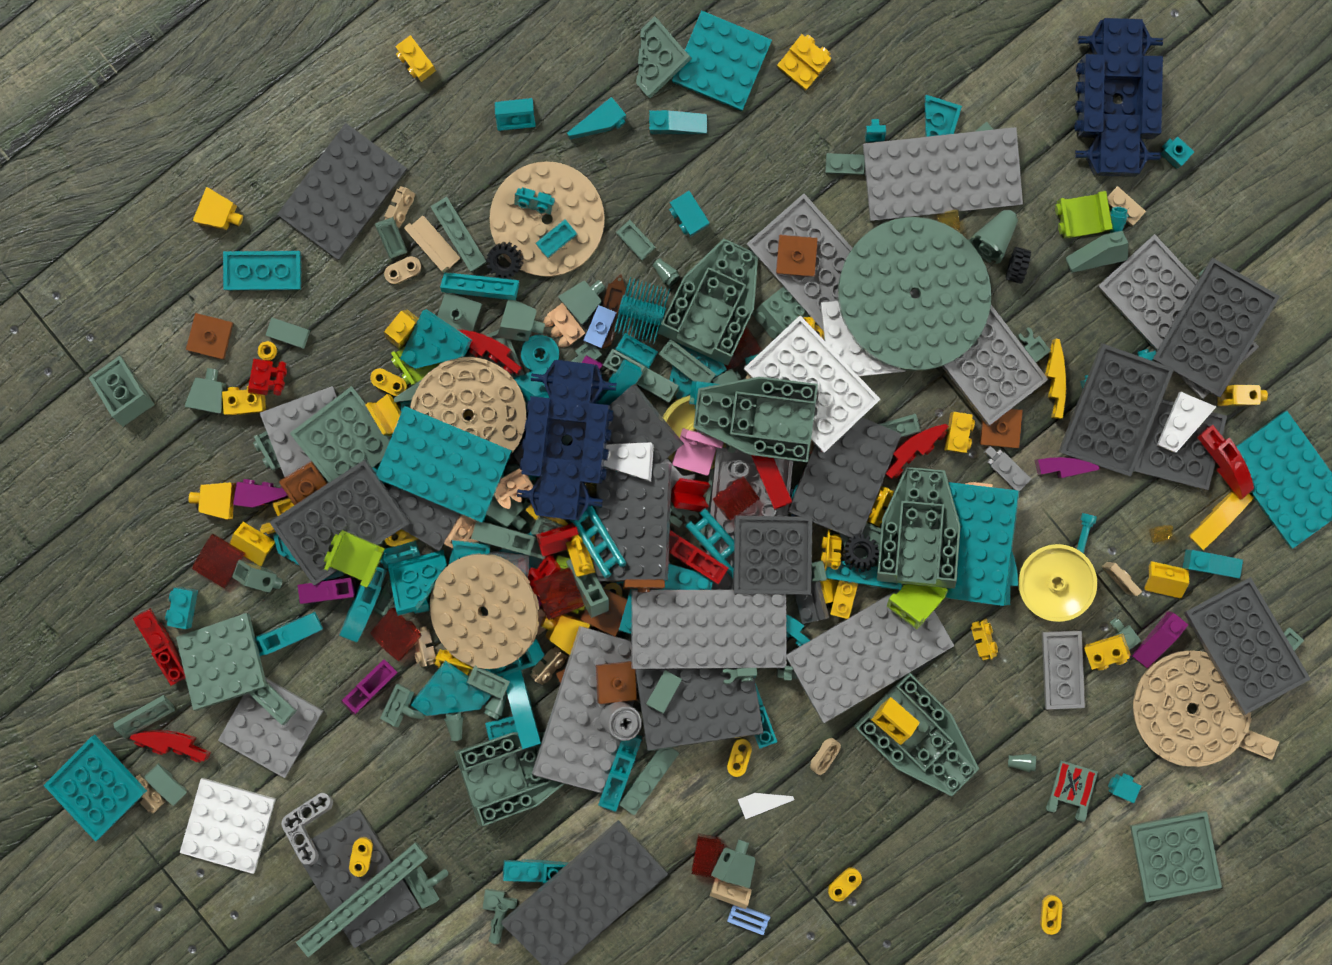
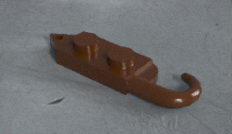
M622 274L611 284L608 283L602 307L616 312V316L602 349L609 347L615 337L614 332L619 315L618 311L626 291Z

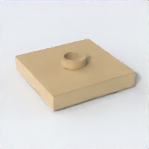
M1106 562L1102 566L1126 594L1138 596L1142 592L1131 580V576L1116 563Z

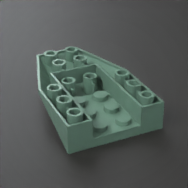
M721 240L684 276L660 325L658 334L728 366L754 310L758 257L752 251L731 241Z
M754 377L699 388L693 428L749 455L808 462L818 384Z
M906 467L882 518L877 581L955 589L960 523L945 470Z
M911 673L901 677L854 725L896 769L950 796H953L979 770L952 714ZM890 697L920 722L912 736L901 745L871 720L878 708Z
M512 732L454 751L478 825L485 826L536 807L565 784L532 774L541 744L522 749L518 732ZM538 732L542 743L545 732Z

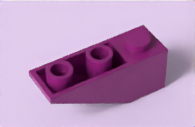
M243 479V482H237L233 505L257 508L288 497L282 486L281 488L273 487L274 483L262 482V485L254 484L255 480Z
M355 577L321 581L316 585L312 583L297 585L300 604L355 597L357 593Z

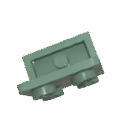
M784 287L764 301L752 313L756 321L762 325L773 340L799 316L802 318L808 316L803 307L797 303Z

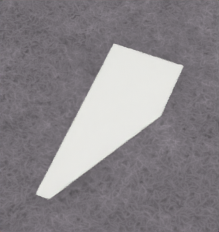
M753 793L738 799L745 819L791 802L794 800V797Z

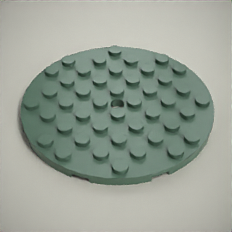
M905 217L894 219L875 227L864 235L852 248L841 271L838 283V303L845 326H847L854 341L868 355L885 365L901 368L902 370L922 371L943 366L957 359L976 342L989 316L991 284L981 256L970 241L961 233L936 220ZM913 288L920 293L917 299L910 296V291Z

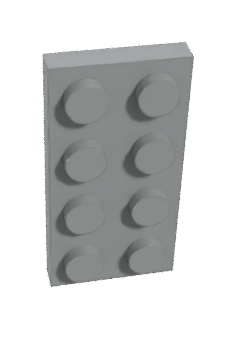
M1082 631L1042 632L1045 709L1085 708Z

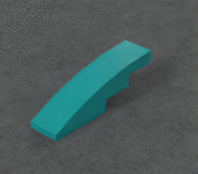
M522 671L503 676L504 679L510 681L506 692L522 749L541 744Z
M636 735V737L630 740L620 742L598 806L616 812L643 736Z

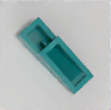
M624 359L617 372L613 373L608 381L610 383H617L616 391H602L595 404L610 405L628 388L636 384L642 375L641 368Z

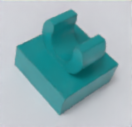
M871 119L870 126H866L865 142H884L886 125H879V119Z

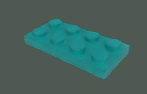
M223 251V290H301V251Z

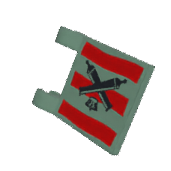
M1060 760L1046 810L1056 812L1058 800L1077 805L1079 808L1075 818L1084 822L1087 817V810L1098 772Z

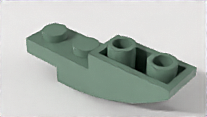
M614 349L611 350L603 366L616 373L623 360H627L641 368L642 375L636 382L637 386L672 403L680 389L679 385Z
M476 520L471 539L545 559L546 556L541 554L537 537Z

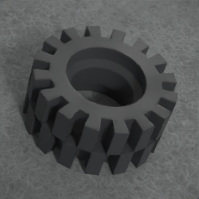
M506 242L498 243L487 254L486 262H489L487 268H491L490 273L493 274L495 272V277L497 278L501 276L502 279L506 277L509 279L523 265L522 260L524 258L523 255L520 256L521 250L517 251V246L514 245L512 247L510 242L507 244ZM500 254H506L510 257L511 265L509 267H504L499 263L498 257Z
M1019 247L1014 248L1007 267V281L1023 283L1029 267L1031 250Z
M861 534L860 538H858V535H854L853 538H849L848 542H846L843 550V560L846 559L844 562L846 565L850 564L849 569L855 567V572H858L859 569H861V572H865V569L869 571L871 567L875 566L879 557L878 544L874 545L876 542L874 539L872 541L869 540L870 536L867 535V538H864V534ZM856 548H863L868 552V557L860 559L854 555V550Z

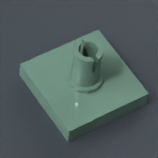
M445 292L437 317L455 329L474 331L483 304Z

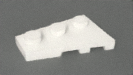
M1179 392L1157 446L1176 453L1216 406Z
M651 442L608 444L606 449H609L608 461L604 460V467L651 482L654 444Z

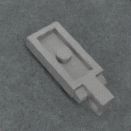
M991 446L984 451L990 458L988 461L990 467L1014 490L1020 491L1031 480L1006 453L1001 450L996 452Z

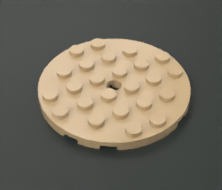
M557 162L532 163L513 172L498 188L490 210V229L495 244H501L502 242L507 244L510 242L512 247L516 245V250H521L520 256L523 255L524 258L520 270L541 277L564 275L582 266L596 251L604 229V209L594 185L578 170ZM524 187L534 190V197L536 198L539 192L552 195L555 198L551 214L553 220L550 224L542 222V217L545 214L514 205L515 193L518 188ZM566 219L578 235L550 258H547L536 245V242ZM502 254L511 263L510 257Z
M461 357L441 363L421 380L411 402L412 409L510 449L512 453L518 447L525 431L527 410L520 387L506 370L486 359ZM466 410H472L474 413V417L470 421L465 420L463 417V413Z
M480 553L462 557L452 562L441 572L431 593L430 615L439 640L454 657L473 667L476 665L477 668L494 669L509 665L526 653L538 632L539 603L525 574L513 563L502 557ZM480 607H485L488 610L487 616H482Z
M1179 651L1156 661L1141 677L1133 698L1134 721L1144 742L1160 757L1182 766H1207L1228 757L1240 746L1241 741L1249 730L1252 719L1251 712L1246 715L1241 713L1206 652ZM1189 703L1197 705V711L1194 714L1187 712Z

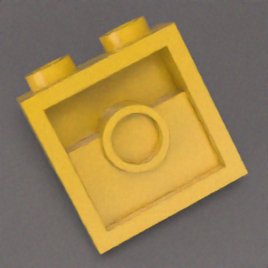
M801 34L778 63L777 68L806 91L830 63L831 57H829L830 52L826 48H818L815 45L816 41L810 35L804 36Z

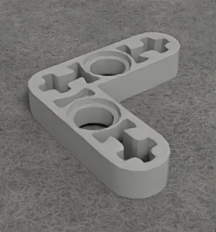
M325 793L316 795L282 819V828L299 860L305 865H313L319 858L318 851L304 826L332 808L333 799ZM322 798L327 800L325 802V807L320 805L322 803ZM306 808H311L312 810L309 818L303 816V811ZM290 819L295 821L293 823V828L288 826L290 824ZM302 834L305 838L304 842L301 845H297L296 837ZM305 848L307 852L312 853V855L310 856L311 860L305 859L307 857V853L305 850L300 851V849Z

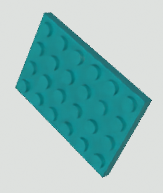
M404 406L376 474L381 481L483 523L512 450Z
M1288 411L1278 415L1236 446L1251 474L1254 489L1250 494L1290 549H1293L1332 521V472Z
M948 482L960 523L956 585L955 589L946 588L948 592L945 598L1005 606L1020 491Z

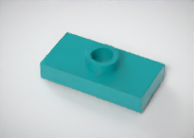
M564 219L537 241L536 245L547 258H550L578 234L567 220Z
M626 333L615 349L648 369L658 354V351L630 337L628 334L626 336Z
M513 716L485 723L489 740L517 732Z

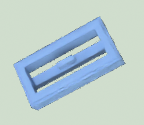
M733 905L727 922L764 935L770 916L748 907L744 909ZM736 909L742 910V911L747 912V913H749V914H752V915H755V916H757V917H760V918L764 919V921L761 922V921L756 920V919H754V918H751V917H748V916L743 915V914H741V913L735 912V910H736ZM733 916H736L738 918H741L743 920L749 921L762 927L760 929L758 927L752 926L745 922L734 919Z

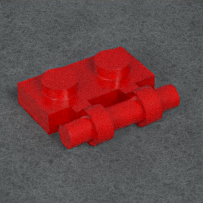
M253 359L248 393L268 395V390H274V395H281L285 387L284 377L287 375L286 363L281 361L278 367L274 368L273 361ZM271 376L276 377V380L271 381Z

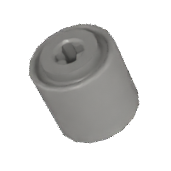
M626 702L608 703L602 709L600 723L603 729L614 738L626 741L636 737L640 732L642 718L639 712ZM623 719L627 720L624 726L621 725L623 723Z

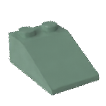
M118 356L89 377L111 416L123 427L155 405L121 356Z

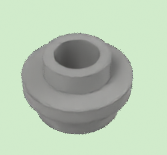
M737 460L731 466V473L737 479H744L750 473V466L744 460ZM738 466L744 467V471L742 473L737 472Z

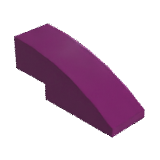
M1054 457L1035 460L1038 475L1057 471L1058 478H1064L1100 470L1098 465L1074 458Z
M383 659L342 699L341 703L355 715L398 672Z

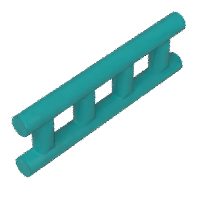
M592 506L587 508L580 520H570L577 527L578 535L582 538L584 545L604 578L611 576L608 569L616 563L620 567L627 564ZM590 517L594 526L585 531L581 523ZM599 532L604 541L595 547L590 538ZM606 548H609L613 557L604 563L599 554Z
M704 508L700 512L703 518L696 525L690 521L685 527L714 559L729 568L727 573L733 579V567L726 559L734 553V539ZM708 523L716 531L709 539L700 532ZM720 538L729 545L721 554L713 546Z

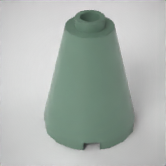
M1003 210L969 239L983 260L987 262L994 260L996 261L995 264L1002 261L1018 223L1017 215L1011 210Z

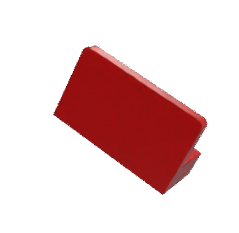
M680 478L671 489V501L674 507L700 512L704 508L707 510L709 506L703 496L710 488L709 482Z
M570 523L536 534L542 556L566 550V543L571 542L572 537L578 535L577 527Z

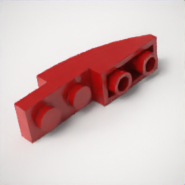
M458 330L472 339L468 351L474 356L478 357V355L484 357L489 352L488 357L496 363L500 360L505 364L503 368L511 375L514 372L519 375L522 371V368L508 357L512 350L504 344L484 334L468 330Z
M943 424L926 429L902 443L893 453L896 461L887 469L885 475L889 479H892L893 476L897 478L903 472L901 467L906 462L910 464L916 457L915 452L920 456L924 455V453L928 455L935 447L933 443L937 439L942 440L948 433L946 429L949 426Z
M1211 425L1197 438L1220 466L1217 469L1219 474L1238 498L1242 500L1254 489L1249 469L1230 438L1224 439L1214 425Z
M149 608L134 616L133 621L152 650L151 654L169 684L172 686L185 679L181 657L162 622L159 623L152 609Z
M149 730L130 736V739L135 741L134 744L141 747L148 746L152 748L154 753L160 755L170 752L172 748L174 753L179 755L187 754L191 756V760L201 763V761H206L211 754L210 751L194 745L196 737L181 732Z

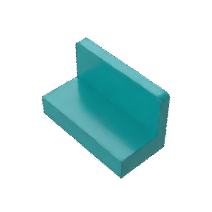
M533 98L495 102L497 130L536 127Z

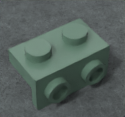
M267 431L260 435H255L256 441L253 444L258 452L262 451L265 458L262 460L267 469L271 468L273 471L280 469V464Z

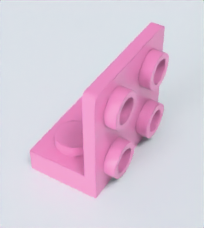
M683 428L680 439L684 444L676 450L672 465L708 475L717 447L722 448L724 442L712 436Z

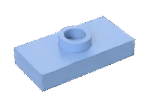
M598 305L584 341L602 348L616 312Z

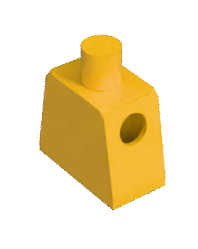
M206 187L193 221L200 225L227 230L230 223L240 226L243 221V215L235 213L236 204Z
M402 310L384 331L385 338L400 350L409 340L419 318L409 310Z
M1230 385L1226 387L1221 397H1217V406L1260 405L1261 401H1267L1268 393L1266 390H1261L1260 385Z
M236 483L201 485L200 493L190 492L189 503L199 504L198 511L200 513L224 519H233Z
M557 613L554 620L544 616L540 626L548 630L546 637L570 655L579 626L589 628L590 624L579 618Z

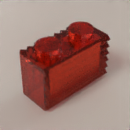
M743 476L733 481L732 485L725 490L718 492L712 500L726 519L731 521L735 516L750 508V505L759 501L760 498Z
M698 833L691 874L714 878L711 875L717 864L718 855H721L724 848V843H721L720 837Z

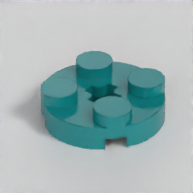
M539 334L534 335L523 344L521 359L524 365L531 371L544 367L548 369L554 360H559V348L550 337ZM537 349H540L541 351L545 350L546 353L543 355V359H540V357H535V354H537Z

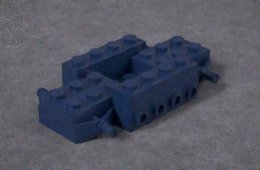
M1104 18L1097 23L1091 35L1077 37V44H1088L1093 54H1085L1076 65V74H1079V82H1076L1075 88L1076 94H1078V101L1075 103V112L1078 113V120L1075 121V132H1077V137L1094 138L1088 150H1075L1076 155L1074 157L1086 158L1094 176L1136 177L1140 174L1148 160L1160 161L1161 158L1160 152L1147 151L1142 139H1155L1161 134L1163 56L1144 55L1149 47L1162 46L1163 38L1150 37L1143 19ZM1113 95L1121 96L1122 103L1115 104L1112 99Z
M554 360L545 374H531V377H539L531 378V381L542 382L545 385L549 398L530 396L527 405L528 420L525 422L526 437L523 440L522 447L524 454L521 459L520 470H522L521 474L540 476V478L531 490L518 489L517 493L525 494H517V497L530 499L537 516L580 520L588 507L596 506L602 508V504L595 502L603 503V499L590 497L585 482L602 484V480L606 479L607 468H604V460L608 461L609 449H606V443L611 439V430L608 429L609 422L613 421L614 410H611L609 405L594 403L602 391H616L617 383L604 381L598 365ZM565 435H570L573 438V442L569 446H565L562 443V438Z

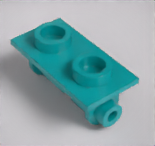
M524 187L517 189L514 205L524 209L536 210L541 214H552V205L555 202V198L552 195L539 192L536 198L534 197V190Z
M417 541L385 549L380 560L384 569H387L389 564L419 557L420 552Z

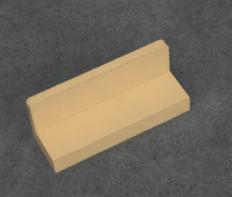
M421 216L412 225L409 223L404 227L443 273L460 260L458 254L424 216Z

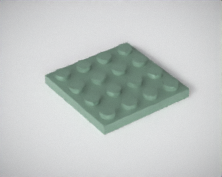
M352 386L290 432V435L328 482H331L364 459L369 462L372 468L382 461L391 436L382 434L367 409L365 402Z
M245 613L176 637L193 710L198 711L267 687L250 614Z
M1206 811L1130 825L1145 902L1222 888Z

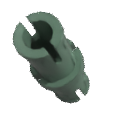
M504 904L496 905L494 919L491 920L492 928L489 942L493 944L501 943L502 932L505 929L501 921L506 918L508 907Z

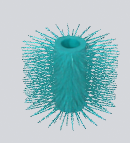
M630 277L629 283L625 291V295H623L619 307V315L615 326V332L617 330L621 315H623L618 333H620L625 316H627L622 333H624L628 318L631 317L627 328V334L629 332L632 319L634 318L630 334L631 337L636 323V319H638L634 338L636 336L641 320L642 324L640 327L638 339L640 337L644 322H646L642 340L646 332L648 323H650L646 340L648 338L651 325L654 324L650 342L652 339V335L654 333L655 326L658 325L656 335L654 338L655 342L659 326L661 325L665 315L669 291L663 307L661 305L663 302L665 290L660 302V306L658 305L662 287L660 289L656 304H654V301L657 294L658 286L655 291L652 303H650L652 293L654 290V285L651 290L648 302H646L650 284L648 286V290L646 292L644 301L642 300L645 293L646 284L643 288L641 299L639 300L638 298L640 296V291L643 283L642 280L638 291V295L635 299L639 279L637 281L633 297H631L635 282L633 281L629 295L627 296L631 281Z

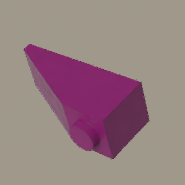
M1167 611L1132 657L1148 668L1178 639L1188 624L1175 613Z

